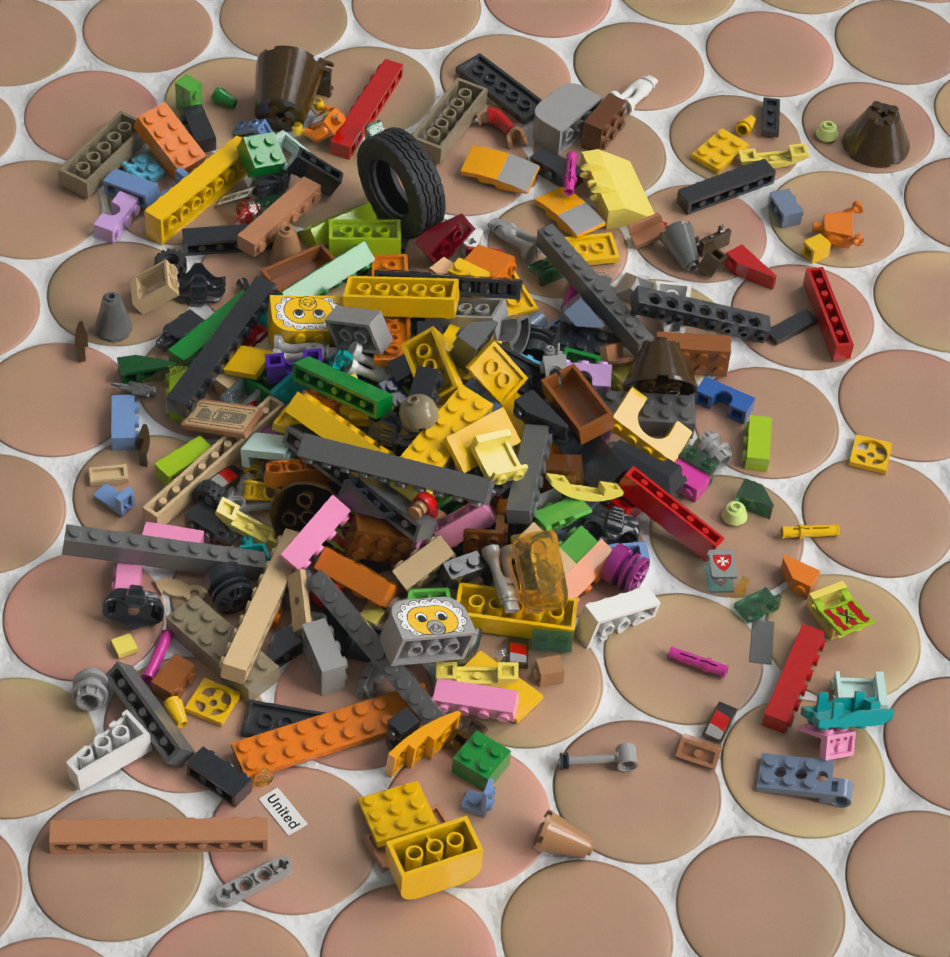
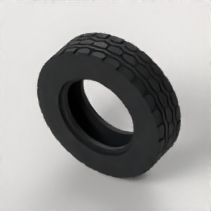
M397 127L387 128L365 139L360 144L357 153L358 174L365 196L380 220H400L401 238L409 240L417 238L425 230L442 223L446 212L443 184L437 168L421 143L409 132ZM397 175H398V177H399V179H400V181H401V183H402V185H403V187H404V189H405V192H404L403 188L401 187V185H400V183H399V180H398V178H397Z

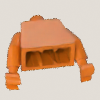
M854 201L851 208L848 207L841 212L825 213L823 222L813 221L812 232L822 233L831 245L840 248H850L853 244L861 246L864 240L862 238L863 234L858 233L852 237V214L863 212L861 202Z

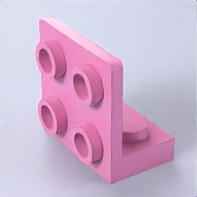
M811 722L798 726V731L821 738L819 759L826 761L854 755L856 731L851 729L842 730L836 727H830L829 730H820Z

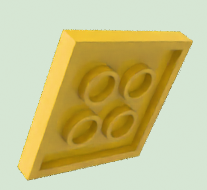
M418 781L358 798V805L377 848L386 846L387 841L438 825Z

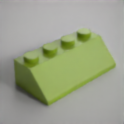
M369 202L353 206L299 230L297 234L309 248L320 243L329 248V219L377 220Z
M329 219V252L334 257H337L356 244L365 241L372 255L401 254L400 220Z

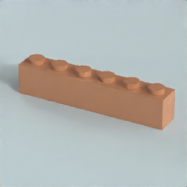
M306 177L300 179L237 235L238 248L253 257L263 252L271 242H274L280 226L291 225L297 222L301 215L308 212L310 207L320 201L321 185Z

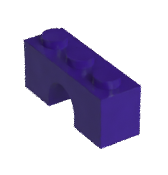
M322 348L303 350L302 359L310 356L323 362ZM284 352L265 354L268 384L281 382L293 371L294 362L287 361L284 357Z

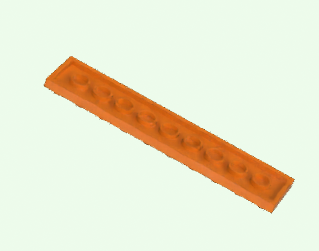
M407 254L373 255L375 259L372 262L373 277L374 270L377 268L408 271ZM383 316L393 341L382 355L374 354V366H389L388 362L404 354L401 344L411 339L410 318Z
M423 682V683H420L421 686H422V687L426 690V692L429 694V692H428V690H427V688H426L424 682ZM394 691L231 743V749L241 772L248 774L251 779H255L386 737L387 720L406 707L420 720V725L424 723L400 694Z

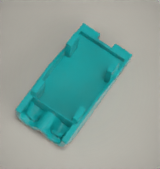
M854 691V697L837 698L828 702V692H818L816 706H801L800 714L820 730H829L830 727L845 730L848 727L865 729L866 726H878L890 722L893 719L895 710L880 709L881 702L877 701V697H865V691Z

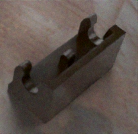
M319 57L317 62L321 63L323 67V78L317 94L331 98V90H333L331 85L332 69L325 66L334 67V63Z
M724 224L718 226V231L700 240L699 236H696L698 254L704 257L713 246L720 249L729 245L732 230L727 228L724 232Z

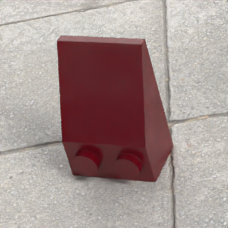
M461 213L425 230L423 234L418 236L414 245L435 264L443 257L449 260L474 232L475 228Z

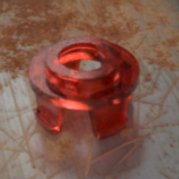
M253 197L237 202L236 215L241 224L252 223L254 215L262 212L260 203L249 205L254 200Z

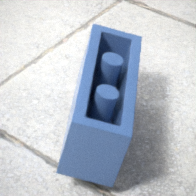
M116 168L103 179L105 194L115 197L119 191L138 197L139 206L143 208L151 206L160 197L158 183Z
M134 394L111 395L112 451L135 450V442H138L137 437L139 435V431H135V428H139V416H135V413H139V402H135Z

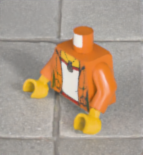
M320 97L316 98L317 103L313 102V106L316 111L321 112L310 125L302 129V124L295 122L294 126H292L294 135L299 136L303 134L305 137L310 138L314 144L335 134L345 122L344 114L335 107L324 105Z

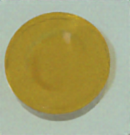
M742 576L736 595L744 596L750 581L749 578Z
M261 767L254 771L251 778L256 787H264L273 781L274 775L270 768Z

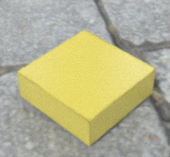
M368 603L360 614L370 625L378 626L386 615V611Z
M130 633L111 640V644L119 659L138 652V648Z

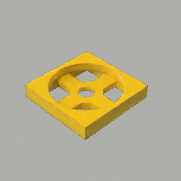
M856 434L848 466L886 474L893 443ZM859 444L869 445L867 450L857 449V446ZM876 447L884 449L886 455L877 454L875 451ZM872 453L874 457L870 458L867 454ZM857 456L862 457L865 460V463L860 461L857 458ZM875 461L883 462L881 464L872 465V463Z
M204 678L186 705L185 712L222 727L239 701L241 692ZM208 688L215 690L213 696L210 697L202 693ZM224 694L230 696V705L221 702ZM214 700L217 702V704L215 706H211L209 702ZM196 702L205 705L203 712L198 710L195 705ZM218 710L223 712L218 715H211L213 712Z

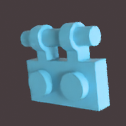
M146 152L132 158L131 164H128L126 161L121 164L125 172L149 181L156 182L166 177V171Z

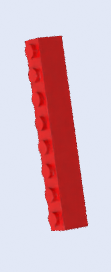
M384 59L382 64L378 65L375 74H372L369 84L365 85L363 93L357 98L356 104L351 106L348 116H345V122L336 131L335 136L331 137L329 146L331 147L332 155L347 160L351 159L403 77V64Z

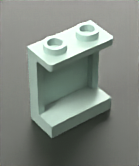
M256 432L240 449L242 467H250L257 458L291 460L295 459L297 454L282 443L284 435Z
M835 671L834 677L830 678V690H833L834 694L832 695V700L842 697H854V691H865V697H877V701L881 702L880 709H887L888 701L884 672L876 671L874 678H841L840 671Z

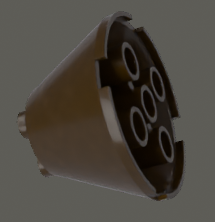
M874 101L845 130L842 143L845 151L847 150L851 154L852 159L863 165L876 168H887L891 164H899L906 159L910 150V142L897 106Z
M657 337L656 341H643L642 347L623 383L624 392H628L633 387L640 393L687 396L695 394L698 384L681 350L680 342L667 341V337Z
M319 480L297 481L283 487L274 497L270 507V521L277 536L283 535L286 528L301 532L332 495L337 497L338 494L333 484ZM326 540L322 543L323 547L333 548V545Z

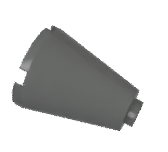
M683 220L665 227L666 231L663 234L662 232L660 233V241L683 270H695L699 265V257L691 222L685 223Z
M108 292L102 297L95 330L100 339L104 340L105 338L113 343L120 342L129 337V333L132 332V323L121 296L116 292Z

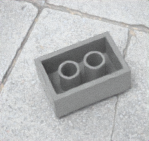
M336 306L325 318L326 325L338 349L348 350L351 344L356 341L363 346L362 352L382 355L393 341L381 311Z
M325 618L302 624L303 653L321 695L345 689V681L348 679L345 669L348 668L345 656L342 657L340 654L341 647L338 640H334L332 626L327 624Z

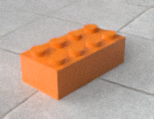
M165 102L139 116L133 126L174 180L176 179V169L181 167L190 173L199 167L207 156Z
M324 547L314 566L315 569H321L339 587L346 588L353 595L368 600L367 603L376 608L385 609L389 602L399 597L403 590L402 586L354 559L345 557V554L328 547Z

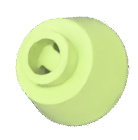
M831 121L822 122L816 129L815 134L822 142L830 143L838 138L837 127Z
M738 501L729 502L721 512L722 519L731 526L744 524L748 517L745 506Z

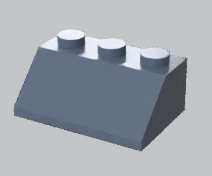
M578 293L562 307L564 311L562 315L570 325L574 323L575 326L595 328L605 326Z

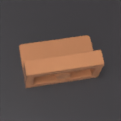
M660 212L627 225L629 236L636 249L660 240V233L662 232L663 234L666 231Z
M615 342L600 347L601 361L608 362L610 365L623 364L636 359L634 356H623L622 342Z
M684 733L680 739L675 756L715 770L723 746Z

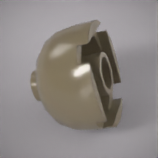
M425 394L409 396L402 402L399 409L401 423L404 429L409 432H419L418 429L424 427L427 430L439 419L438 408L435 402Z

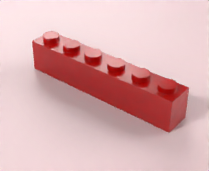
M824 267L806 268L803 285L814 314L818 319V324L833 361L850 360L854 344Z
M633 466L619 482L618 485L623 491L622 497L629 500L705 562L709 560L708 550H717L725 538L636 467Z
M802 624L764 713L762 726L785 734L787 727H792L795 719L793 712H798L802 701L799 698L800 696H805L808 685H805L806 681H811L814 670L811 669L813 666L817 667L820 659L818 652H823L826 641L823 640L824 631Z

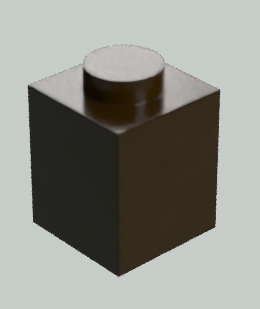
M713 246L705 254L697 268L711 278L718 272L728 256L716 246Z

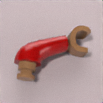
M488 107L487 111L482 112L483 114L479 115L477 113L479 126L485 122V124L490 123L491 126L500 129L507 136L509 149H513L512 143L515 141H521L523 145L527 146L528 139L524 129L518 126L515 127L510 119L498 108Z
M428 492L418 493L413 499V505L408 509L409 515L415 520L420 519L422 515H429L439 521H443L446 517V514L438 508L435 497Z

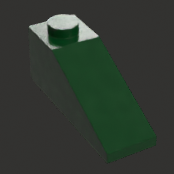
M140 355L117 357L120 380L124 384L130 381L142 383V381L143 383L149 382L147 380L148 377L176 364V362ZM160 374L161 377H159V375H156V376L159 378V380H161L160 378L163 379V377H162L161 374Z

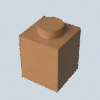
M560 655L536 659L535 668H532L534 680H538L539 687L563 683L565 670Z

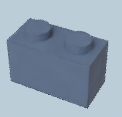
M789 188L770 192L767 205L780 227L785 228L801 224V219L804 215L803 208L799 206L795 195H792Z

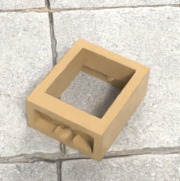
M165 259L130 278L132 305L143 315L179 296L178 270L175 265H171ZM164 279L166 280L165 286L150 294L147 293V288Z

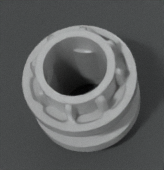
M706 431L693 443V455L697 459L704 458L703 466L706 469L710 468L712 471L720 470L732 458L731 446L728 443L721 444L722 436L717 432Z
M90 667L81 670L73 679L72 701L79 709L91 712L101 708L108 699L110 685L108 677L97 668Z

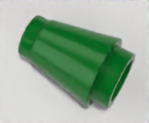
M217 87L211 96L214 103L234 108L238 102L224 88Z

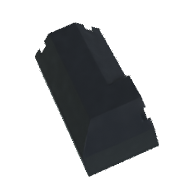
M621 439L611 448L628 471L633 466L636 467L675 499L683 492L687 478L686 476L683 477L681 465L668 458L658 461Z

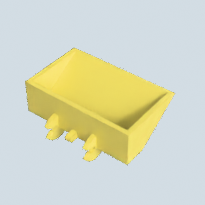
M599 149L582 152L580 168L584 172L579 175L584 179L591 195L590 199L594 202L600 217L605 221L606 230L626 227L633 222L655 214L630 161Z

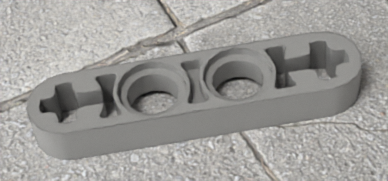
M286 856L277 857L220 886L216 891L217 904L223 908L231 907L287 878L292 873L291 860ZM279 865H282L283 867L286 866V869L283 870V868H279ZM266 873L270 877L268 880L262 881L258 879V875ZM241 883H248L251 887L245 891L241 890L239 885ZM222 894L229 896V899L222 897Z

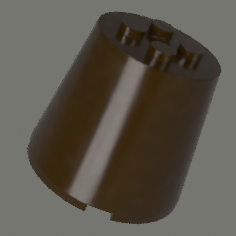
M287 45L275 46L271 50L265 49L259 54L255 73V116L257 120L266 119L272 130H284L285 132H292V126H294L295 122H300L302 126L305 124L323 78V67L321 63L314 59V55L301 48Z

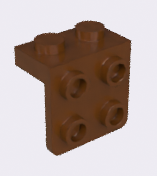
M497 514L495 530L470 528L463 530L464 555L477 551L482 556V549L488 545L495 544L500 549L508 545V523H505V515Z

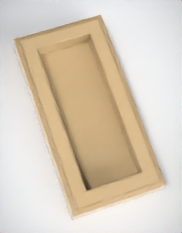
M127 464L88 468L90 487L103 486L104 484L129 483Z

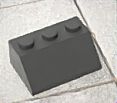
M497 321L468 323L465 328L461 327L455 335L457 338L452 344L454 347L450 351L455 366L467 374L470 373L466 366L493 339L498 324Z

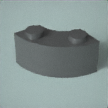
M529 314L511 315L502 319L501 334L498 341H502V345L519 354H522L529 340Z

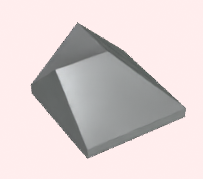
M626 272L614 293L621 301L631 304L630 296L637 285L655 289L656 282Z

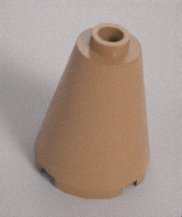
M282 225L278 228L269 255V263L271 265L302 252L296 230L293 226Z
M548 809L543 816L546 818L545 822L543 821L539 825L532 849L578 858H585L586 855L590 856L594 844L591 843L592 838Z

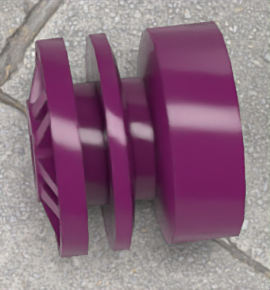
M618 544L606 558L600 578L611 586L618 583V590H624L625 593L633 591L643 583L650 567V559L642 558L639 553L632 556V549L623 544Z

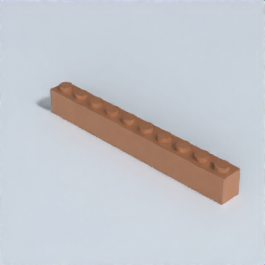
M267 818L58 819L50 820L49 847L50 854L267 851L268 826Z

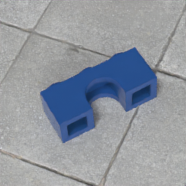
M705 376L695 393V403L709 410L716 403L726 404L729 407L727 417L744 424L753 411L755 397Z

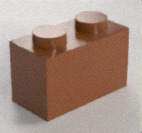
M175 654L151 681L153 695L164 701L172 696H178L180 699L188 685H192L196 680L195 664Z

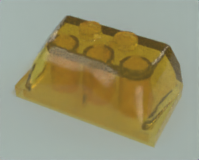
M549 529L511 535L510 539L525 615L565 609L569 593L555 531Z

